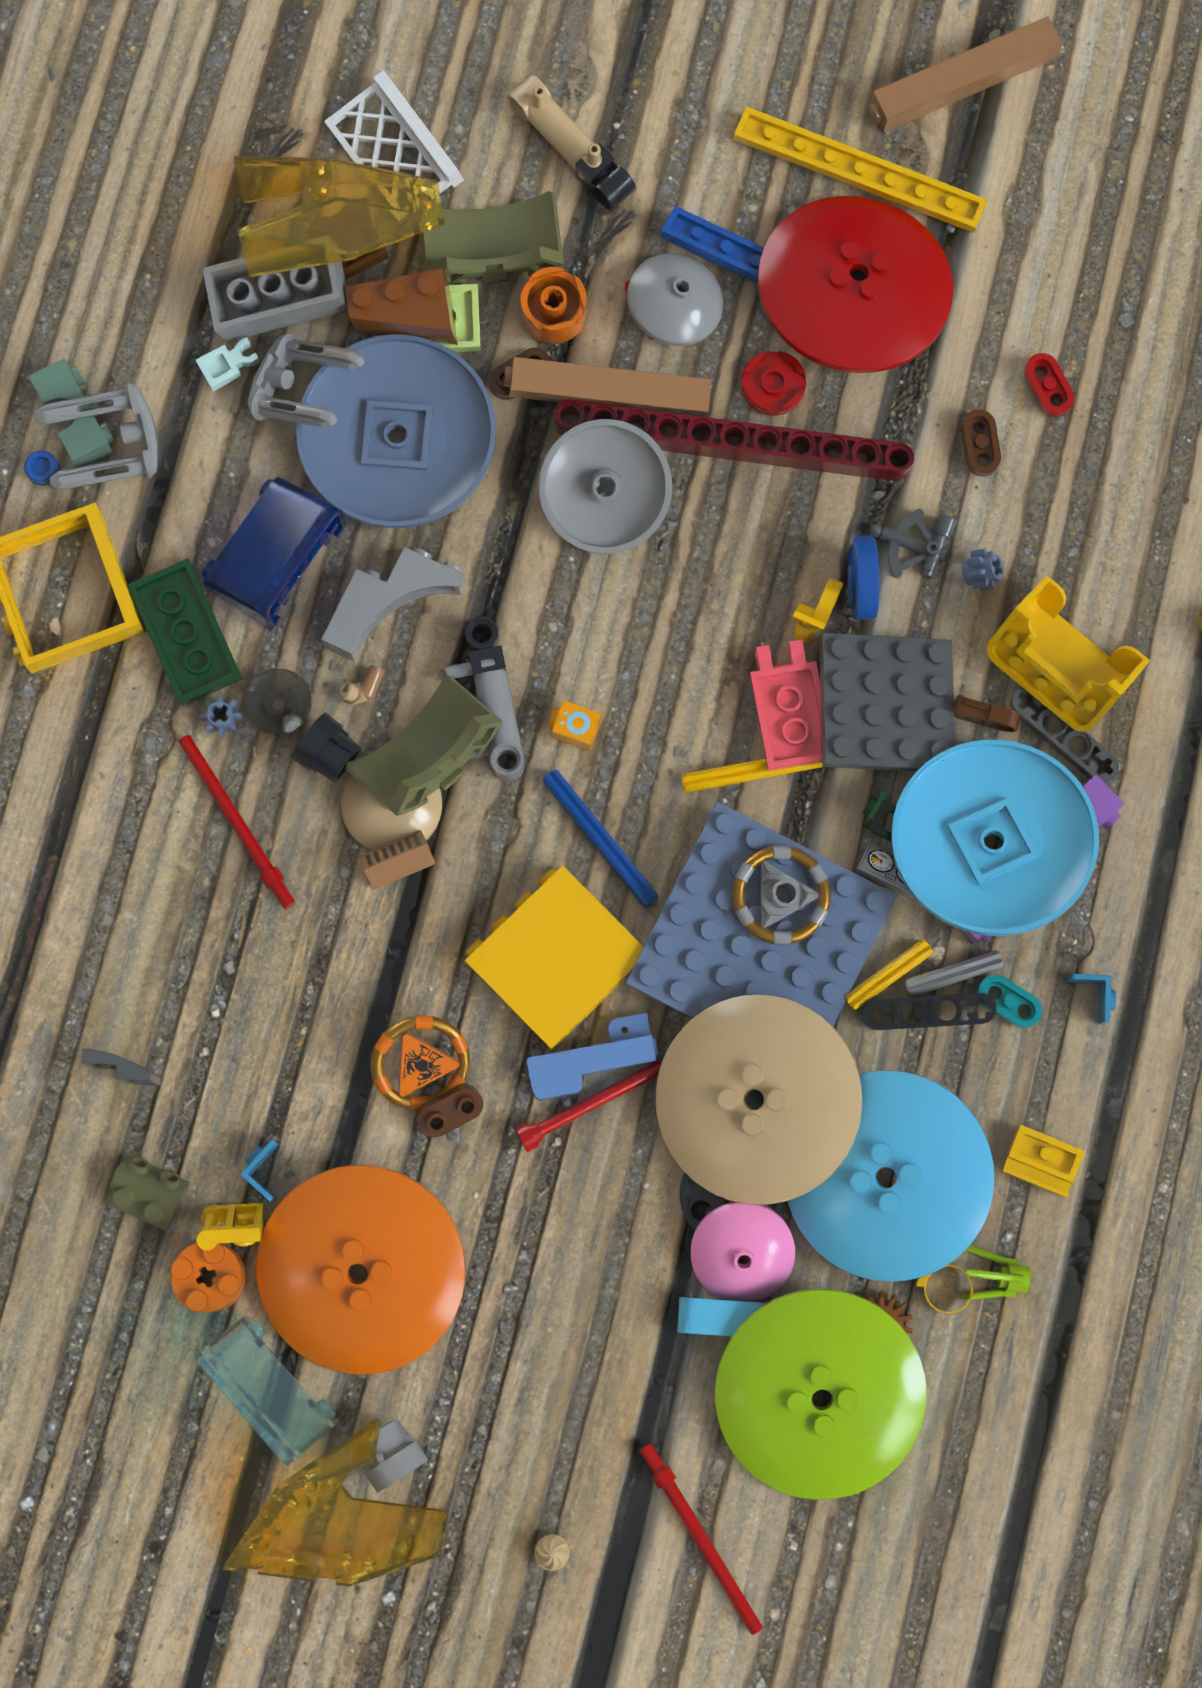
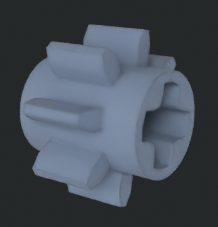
M985 548L971 551V558L966 559L962 565V574L965 582L968 585H972L973 589L979 588L981 592L995 589V582L1000 581L1004 574L1001 558L996 554L994 555L993 551L987 552Z
M219 695L218 701L214 703L206 700L207 713L200 714L202 721L210 722L205 728L206 732L211 734L216 730L221 739H224L225 733L231 730L237 734L236 721L244 719L241 713L233 712L238 707V703L233 700L227 704L222 695ZM219 712L223 715L226 714L228 719L225 722L220 719L217 720L216 714Z

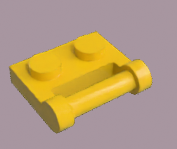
M264 1203L207 1206L202 1211L201 1222L203 1227L197 1234V1245L199 1248L208 1251L215 1248L217 1243H234L236 1246H249L261 1241ZM226 1221L225 1226H219L221 1222Z

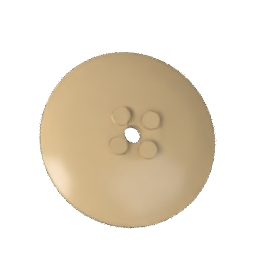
M744 995L718 1002L696 1015L682 1028L669 1046L663 1058L656 1085V1113L659 1127L666 1146L677 1164L693 1181L709 1192L727 1200L745 1204L765 1205L785 1202L800 1197L825 1182L839 1168L848 1155L856 1139L862 1116L863 1098L859 1071L854 1057L841 1035L829 1022L812 1009L798 1002L771 995ZM753 1089L759 1090L764 1097V1103L758 1110L751 1109L746 1102L747 1094Z

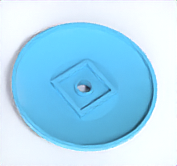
M979 740L963 743L937 754L918 769L908 781L900 795L893 816L892 849L898 872L913 897L928 912L948 925L963 931L987 936H1008L1030 932L1045 926L1064 914L1077 901L1088 885L1096 865L1099 849V829L1097 817L1088 794L1076 777L1059 761L1025 744L1006 740ZM989 835H996L1003 841V846L995 850L990 849L985 845L984 839Z
M883 1070L859 1074L863 1098L862 1116L856 1139L848 1155L839 1168L825 1182L800 1197L788 1200V1205L799 1230L806 1240L826 1260L840 1269L862 1278L877 1281L894 1282L920 1278L932 1274L954 1261L969 1247L981 1230L988 1216L994 1192L995 1173L990 1145L979 1121L961 1099L939 1083L923 1076L902 1071ZM883 1167L891 1168L896 1173V1183L891 1187H884L878 1182L877 1173Z

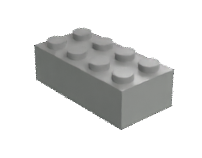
M329 235L202 268L214 331L226 342L348 311L345 292L346 281L340 251Z

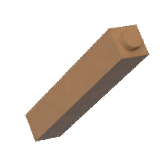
M1049 16L873 91L871 103L868 106L871 119L875 124L879 123L883 133L1056 59L1062 42Z
M519 357L513 358L512 367H505L504 386L510 387L509 397L552 402L578 400L706 417L709 412L712 379Z

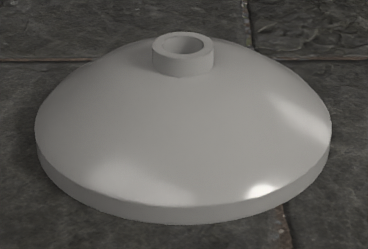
M666 253L647 259L635 270L627 289L628 308L635 323L644 333L663 344L688 346L701 342L715 330L723 313V294L718 281L703 264L685 255ZM677 286L682 287L686 292H680Z

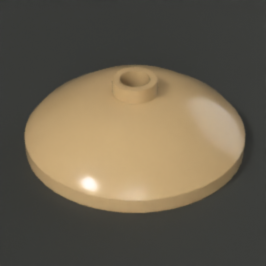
M350 775L342 792L341 812L344 823L353 838L365 848L373 851L421 830L427 841L436 830L441 818L442 795L440 788L427 796V804L408 813L396 816L356 778Z

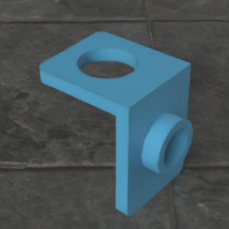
M1068 975L1066 983L1099 984V1024L1105 1025L1109 1023L1110 1010H1114L1116 1006V991L1111 989V975Z
M273 1139L264 1149L258 1146L245 1161L249 1165L240 1174L270 1202H274L277 1198L252 1175L279 1146Z

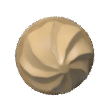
M549 1534L538 1541L535 1547V1559L540 1567L548 1571H556L567 1564L570 1557V1548L564 1538L559 1535Z

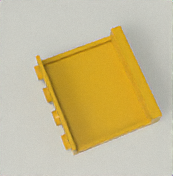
M563 865L557 871L551 868L539 880L542 886L534 894H531L529 891L526 892L515 903L514 906L517 910L509 918L505 915L501 916L490 928L493 933L484 942L481 939L475 941L465 952L468 957L464 960L466 965L519 1016L550 1051L564 1040L628 977L643 949V946Z

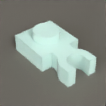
M247 337L240 340L231 351H228L226 346L223 345L196 359L197 365L212 391L242 377L239 368L252 367L260 363L256 353L249 357L242 355L244 350L251 347Z

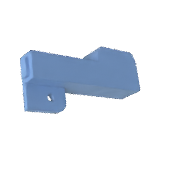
M647 1013L613 1019L608 1026L610 1043L527 1058L531 1087L536 1099L544 1101L577 1095L582 1090V1076L656 1062V1056H659L656 1038L652 1039ZM623 1027H627L628 1032L623 1033L621 1029Z

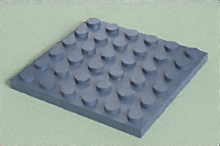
M717 801L624 984L691 1019L708 1007L730 998L744 995H771L798 1002L812 1009L834 1026L845 1004L846 994L851 991L897 895ZM770 846H791L808 853L820 863L830 885V907L821 927L807 939L791 945H773L753 936L743 927L733 906V883L742 863L755 852ZM770 859L765 861L818 893L817 885L808 869L799 862L792 859ZM760 865L755 868L745 886V903L759 925ZM818 898L768 926L766 929L770 931H794L808 922L815 910Z

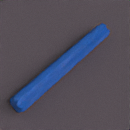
M556 769L549 772L543 778L547 788L642 906L647 908L658 900L656 891L560 772Z

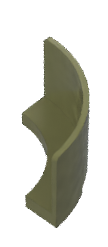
M547 191L528 200L486 209L450 210L421 206L417 209L424 272L443 269L449 284L461 285L463 284V279H482L483 285L508 282V275L527 272L530 277L540 269L564 265L554 192Z
M445 676L431 699L408 726L374 752L347 762L345 769L396 816L402 815L427 804V796L438 788L442 787L444 790H447L464 774L461 768L472 755L477 753L480 756L499 729L502 720L452 676Z

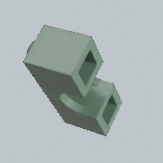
M65 358L29 375L43 405L85 397L80 389V386L84 385L85 382L76 366L70 369ZM94 402L79 405L81 410L96 408L97 405ZM95 416L74 419L69 427L57 432L75 467L93 464L113 454L109 442L114 439L106 423L104 422L99 425Z

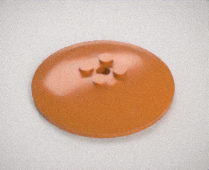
M346 1165L323 1171L307 1179L293 1189L276 1207L264 1228L259 1243L256 1274L264 1310L278 1334L289 1346L309 1361L321 1367L347 1374L365 1375L400 1368L425 1354L438 1342L452 1323L459 1308L465 1286L466 1265L462 1241L452 1217L444 1205L426 1187L416 1180L389 1168L374 1165ZM351 1265H363L368 1271L367 1279L363 1282L354 1281L349 1274Z

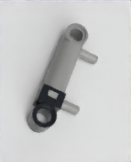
M478 616L473 618L465 628L466 643L470 650V662L447 666L444 670L446 676H452L454 679L473 675L478 700L502 720L499 729L480 756L474 753L470 759L489 756L494 775L502 781L511 782L518 779L524 771V755L502 645L498 646V627L492 619ZM480 630H486L492 636L487 642L479 643L473 639L474 634ZM511 755L516 758L517 763L511 769H503L498 764L499 759L502 756Z

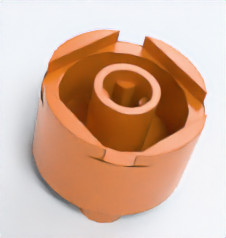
M547 267L533 273L522 289L520 296L521 317L526 330L539 343L559 344L571 340L581 333L586 321L587 296L583 283L577 276H573L565 272V269L559 267ZM555 304L556 308H552L549 305Z
M197 1243L192 1244L179 1254L171 1268V1285L177 1299L192 1311L202 1313L218 1312L232 1306L240 1297L246 1281V1268L242 1258L235 1250L222 1243H217L215 1248L208 1251L199 1248ZM205 1269L216 1272V1276L212 1278V1286L209 1283L202 1282L201 1278L205 1276Z

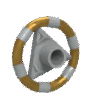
M770 846L755 852L742 863L734 879L732 901L735 913L741 924L756 938L773 945H791L807 939L821 927L830 907V885L820 863L808 853L795 847ZM770 859H792L799 862L808 869L817 885L818 893L765 861ZM759 865L760 925L755 921L745 903V886L755 868ZM818 898L815 910L808 922L794 931H770L766 929L768 926Z

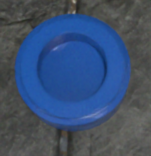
M47 451L33 452L27 457L24 464L25 473L30 481L39 486L49 485L50 477L60 470L55 457Z

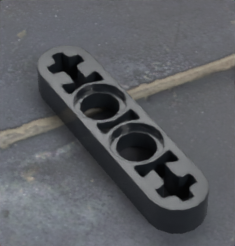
M986 993L876 999L865 1005L862 1018L866 1026L872 1030L974 1025L991 1021L996 1014L997 1006L994 999ZM966 998V1006H973L977 1004V999L983 998L985 1004H991V1011L985 1013V1018H978L977 1012H967L969 1019L961 1020L962 1007L959 999ZM945 1000L953 1002L957 1009L955 1017L948 1021L939 1018L936 1012L938 1004ZM911 1002L918 1004L922 1009V1017L914 1023L906 1021L902 1015L903 1007ZM898 1003L896 1014L899 1024H892L893 1017H885L882 1019L881 1024L877 1025L874 1019L868 1017V1012L874 1011V1005H880L882 1011H892L890 1004Z

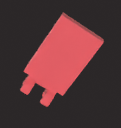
M802 639L789 641L787 650L790 663L773 666L769 645L756 647L755 660L758 671L750 672L749 676L768 771L822 763L820 677L817 662L806 663Z

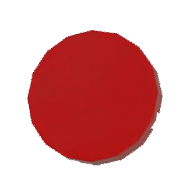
M761 352L751 358L743 370L741 380L743 397L748 405L760 414L769 416L787 414L795 409L804 397L807 384L805 370L798 359L787 352Z

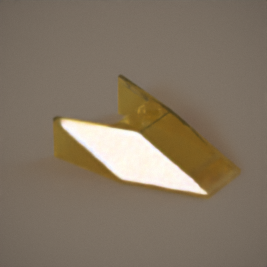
M233 156L244 203L303 194V203L300 206L238 229L250 277L348 261L445 224L438 180L334 158Z

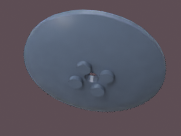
M396 334L382 335L350 345L347 349L358 351L364 357V364L353 370L323 365L309 383L301 400L303 404L329 408L337 416L335 425L327 428L296 423L299 456L310 482L317 492L336 510L351 519L371 526L383 528L415 527L438 520L461 506L478 488L487 473L494 453L496 441L495 414L490 396L481 378L454 351L442 344L422 337ZM394 429H402L406 432L407 436L403 442L393 443L388 439L389 433Z

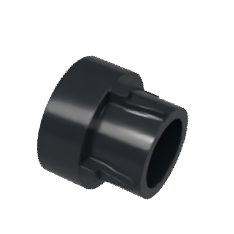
M325 712L303 735L295 747L291 759L308 772L311 770L315 773L319 772L335 783L347 771L345 769L347 762L356 759L361 747L349 738V734L343 730L344 726Z

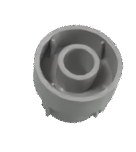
M399 1420L391 1421L357 1443L355 1447L363 1461L361 1465L365 1470V1474L377 1493L428 1460L417 1440L413 1438L411 1433L408 1434Z

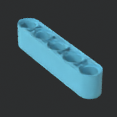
M679 1297L677 1332L732 1336L753 1312L766 1303Z

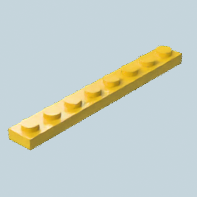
M747 106L734 133L733 140L972 233H975L988 201L980 196Z

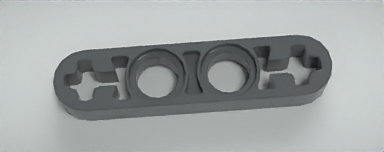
M1023 687L1014 692L1010 699V709L1021 714L1020 720L1088 779H1092L1097 774L1096 770L1098 769L1097 764L1092 760L1087 765L1082 762L1091 754L1092 750L1097 752L1093 756L1097 763L1101 764L1106 761L1109 764L1107 771L1110 775L1107 773H1103L1101 776L1097 774L1100 779L1107 784L1116 777L1119 772L1118 760L1087 732H1080L1071 728ZM1018 696L1022 698L1030 696L1033 699L1030 704L1037 711L1041 705L1045 708L1036 721L1031 718L1036 713L1028 706L1024 710L1019 707L1021 700ZM1046 716L1056 717L1060 722L1059 731L1055 733L1047 732L1042 725L1043 718ZM1076 737L1084 741L1086 751L1083 754L1075 755L1070 752L1068 741L1071 738Z

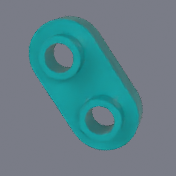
M991 975L980 982L977 993L988 994V990L991 987L999 990V998L994 999L997 1006L996 1015L1022 1029L1032 1027L1040 1020L1042 1005L1034 995L1001 975ZM979 998L978 1000L981 1005L991 1011V1004L987 1005L983 998ZM1021 1005L1027 1007L1029 1011L1026 1018L1018 1015L1017 1009Z

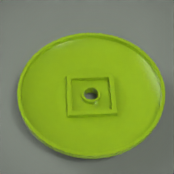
M807 1289L788 1293L771 1300L753 1312L738 1327L726 1345L720 1359L715 1382V1404L720 1428L729 1448L738 1461L754 1477L769 1487L791 1496L813 1500H828L864 1491L879 1483L901 1464L913 1447L921 1430L926 1408V1382L922 1363L915 1346L905 1330L889 1313L873 1302L856 1294L834 1289ZM821 1389L829 1391L832 1395L831 1402L824 1407H818L812 1402L813 1394Z

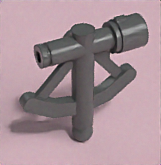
M917 509L901 520L896 530L885 526L883 528L879 524H873L869 532L873 537H880L881 540L890 542L888 560L894 578H900L903 570L925 561L920 575L933 579V574L936 571L939 560L943 561L947 550L944 548L946 541L950 540V537H953L955 534L954 529L957 520L951 516L939 514L933 528V533H931L922 521L924 511ZM916 524L926 541L905 533L911 526ZM899 547L921 553V555L900 564L898 556Z

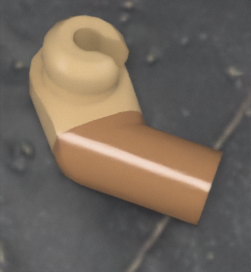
M370 665L362 682L355 684L347 682L341 686L339 690L340 697L349 705H357L373 699L385 671L377 666Z

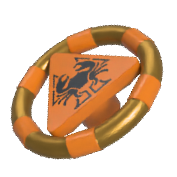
M413 1016L393 1024L383 1032L374 1046L371 1057L372 1080L380 1094L394 1105L409 1110H419L427 1101L458 1085L464 1084L470 1070V1050L462 1033L451 1023L434 1016ZM413 1029H434L443 1033L452 1043L458 1055V1060L407 1031ZM402 1035L399 1087L397 1092L392 1088L384 1073L383 1062L385 1054L395 1039ZM457 1069L446 1087L438 1093L430 1096H406Z

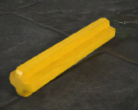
M924 939L918 941L851 990L845 997L848 1006L853 1011L857 1010L927 959L933 953L930 945Z

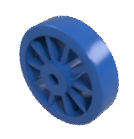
M872 535L852 536L849 542L848 589L850 609L854 620H874L878 614L879 563L876 541Z

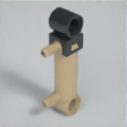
M534 75L529 76L507 95V101L513 111L522 120L529 121L575 170V177L590 193L593 192L597 200L606 209L612 211L636 190V185L628 172L620 165L615 164L614 157L600 143L595 144L552 99L550 92L539 78Z

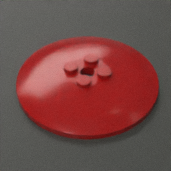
M835 196L820 199L800 207L784 218L771 233L759 262L757 281L759 297L765 315L774 330L791 348L802 356L819 365L838 371L875 373L897 368L910 362L927 350L939 336L947 321L952 305V273L945 253L938 241L913 216L896 206L877 199L861 196ZM859 270L866 275L867 279L863 281L855 280L851 277L850 272Z

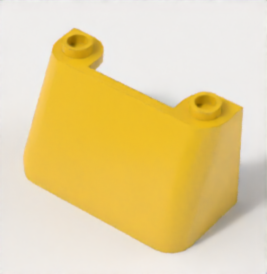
M1046 575L1013 610L989 640L987 654L996 666L1071 728L1080 732L1090 731L1122 696L1150 660L1131 646H1121L1111 656L1102 651L1059 615V612L1066 604V595L1064 590Z

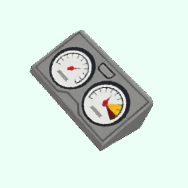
M870 841L855 872L917 901L907 889L898 872L893 852Z

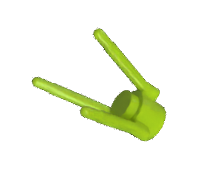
M969 1245L965 1250L966 1252L1005 1265L1000 1266L998 1272L965 1270L966 1276L997 1280L998 1287H1003V1289L973 1292L971 1300L994 1297L1015 1298L1016 1293L1026 1294L1028 1292L1031 1276L1030 1267L1019 1265V1259L1006 1258ZM964 1293L961 1295V1298L969 1300L971 1293Z

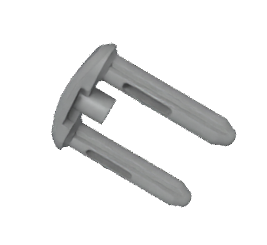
M292 334L280 336L264 357L252 383L248 397V408L251 415L258 421H263L268 417L321 428L335 425L337 416L329 408L273 398L276 388L290 389L292 387L294 374L289 369L292 368L295 360L353 370L364 364V357L353 349L300 341Z
M128 383L126 389L44 404L34 411L35 420L44 424H53L125 409H132L136 420L120 424V430L124 444L141 442V455L59 470L50 477L52 487L66 490L146 474L149 478L153 477L158 467L157 431L149 405L137 386ZM110 399L114 401V404L85 410H81L79 405ZM124 465L129 467L128 470L103 475L95 474V471Z

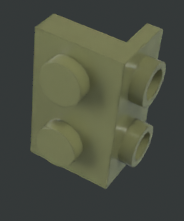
M127 1155L115 1170L104 1203L167 1231L172 1225L180 1200L188 1190L190 1182L182 1179L174 1172L165 1171L151 1165L144 1158Z

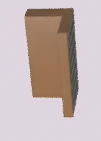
M422 830L359 856L372 890L435 864Z

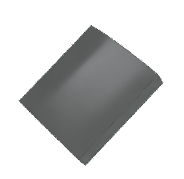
M83 1048L82 1063L101 1069H116L115 1079L126 1084L161 1086V1078L128 1059L104 1051Z

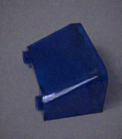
M276 477L274 480L268 479L263 484L259 492V496H261L217 559H211L202 571V576L205 577L203 585L208 591L271 632L281 619L276 614L281 604L284 606L287 604L289 592L323 545L327 547L330 543L328 535L332 534L338 538L347 525L341 509L280 477Z

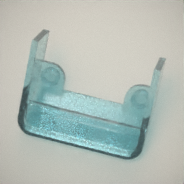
M245 1316L206 1345L194 1357L201 1368L277 1457L289 1466L299 1460L338 1425L340 1421L337 1417H334L336 1412L326 1400L322 1398L318 1402L311 1398L265 1345L266 1342L263 1336L267 1332L255 1318Z

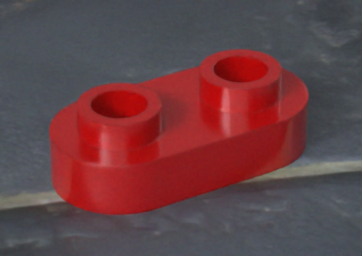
M1046 353L1033 355L1028 360L1024 369V377L1045 414L1051 417L1065 415L1074 402V393L1054 357ZM1037 369L1043 370V371L1045 372L1046 376H1045V377H1039V376H1037V375L1035 374V370H1037ZM1050 398H1058L1061 404L1058 406L1053 405Z

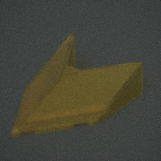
M377 1418L277 1485L224 1564L223 1570L237 1571L238 1567H247L249 1569H258L259 1575L314 1582L315 1577L336 1579V1585L350 1587L440 1557L448 1514L445 1510L353 1498L342 1483L351 1470L371 1464L374 1461L382 1424L380 1419Z

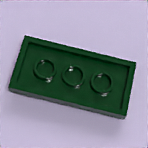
M189 558L127 584L181 706L243 680Z

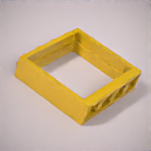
M96 502L0 537V605L3 604L6 616L2 617V621L8 635L14 634L18 646L13 647V652L20 666L25 665L31 673H35L145 632L135 602L127 587L128 583L104 517ZM90 526L125 623L36 655L1 558Z

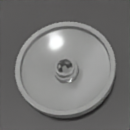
M599 419L573 427L553 444L541 468L539 495L543 511L549 523L567 542L588 552L601 554L618 553L638 546L659 528L671 502L672 475L664 452L646 432L624 421Z

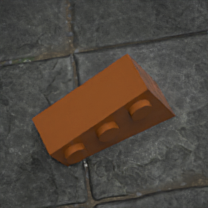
M443 269L345 287L349 318L357 332L376 335H411L425 339L447 341L448 344L458 345L450 288Z

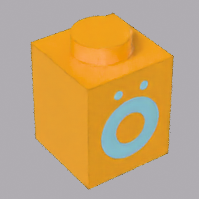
M563 700L560 709H553L548 727L553 728V739L590 751L601 723L602 714Z

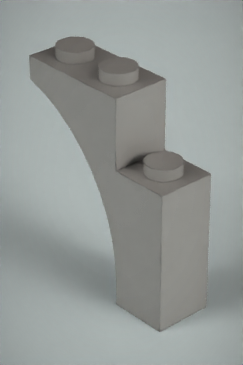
M405 547L387 582L384 581L385 578L381 574L373 570L367 569L366 572L356 569L321 639L324 648L355 661L367 637L391 612L404 604L425 596L436 594L461 595L466 584L465 574L461 573L462 569L451 562L444 561L441 564L432 560V556L422 549L414 548L412 551Z

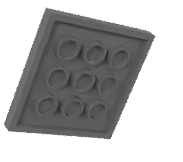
M822 633L819 636L822 767L917 771L937 754L955 746L954 713L952 712L954 708L952 640Z

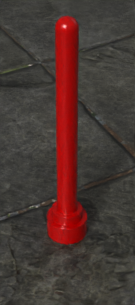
M663 1060L650 1064L538 1124L535 1122L531 1124L525 1122L514 1129L526 1152H529L539 1147L538 1143L544 1140L543 1136L657 1077Z

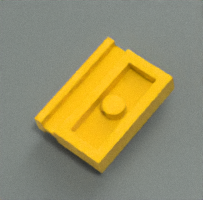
M1019 1125L1001 1172L1063 1198H1068L1069 1190L1075 1180L1085 1151L1026 1126Z

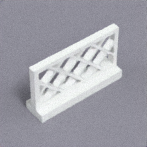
M383 70L374 77L375 83L324 122L401 224L417 212L419 207L426 205L452 185L455 188L464 179ZM377 94L382 101L380 115L364 113L365 102ZM387 109L392 114V116L386 115ZM346 117L357 118L354 134L341 133L335 125ZM363 119L379 121L376 137L360 135ZM385 122H393L400 125L399 139L382 138ZM405 133L411 141L404 140ZM346 140H352V141H353L352 147L349 145V143H348ZM359 141L375 143L373 159L358 157ZM381 144L397 146L395 162L378 160ZM403 146L418 149L417 164L401 163ZM424 159L427 161L429 166L423 165ZM365 165H371L370 172ZM377 166L394 168L391 184L377 183L375 180ZM399 169L416 171L413 187L397 185ZM422 171L435 173L441 180L431 189L419 188ZM383 190H390L389 197ZM396 191L412 193L411 204L399 212L394 205Z

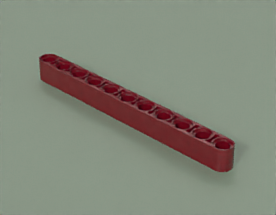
M565 400L555 410V427L561 436L573 427L588 421L601 418L613 419L629 424H641L644 428L643 431L655 440L662 451L889 481L905 479L914 462L913 450L907 444L578 400ZM567 414H572L578 418V421L574 424H566L561 419ZM664 427H671L676 431V434L672 437H665L659 431ZM697 431H703L708 434L709 439L700 442L695 440L692 435ZM735 435L741 439L742 443L732 446L725 439L728 436ZM769 440L775 447L771 450H764L759 447L758 442ZM801 444L806 447L807 453L796 454L792 451L791 446ZM828 448L836 449L840 457L836 459L828 458L824 450ZM862 452L868 453L873 461L863 463L858 460L857 454ZM900 457L906 465L904 467H895L891 464L890 458Z

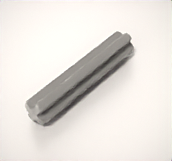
M995 950L908 978L904 981V986L909 997H914L998 970L1003 967V959L999 951Z

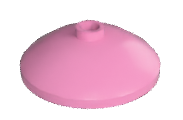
M739 1202L721 1205L702 1219L692 1238L691 1262L695 1275L707 1291L722 1300L758 1302L766 1299L785 1284L794 1266L795 1244L791 1231L783 1218L765 1205ZM742 1255H747L751 1259L747 1264H740L738 1258Z

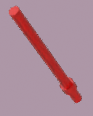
M186 735L178 741L262 873L260 878L266 888L272 889L284 909L290 908L296 902L283 883L284 876L277 866L273 867L191 736Z
M652 1443L642 1447L639 1451L653 1472L651 1477L658 1489L662 1488L751 1635L758 1633L763 1629L762 1624L675 1483L674 1479H676V1476L669 1465H664Z

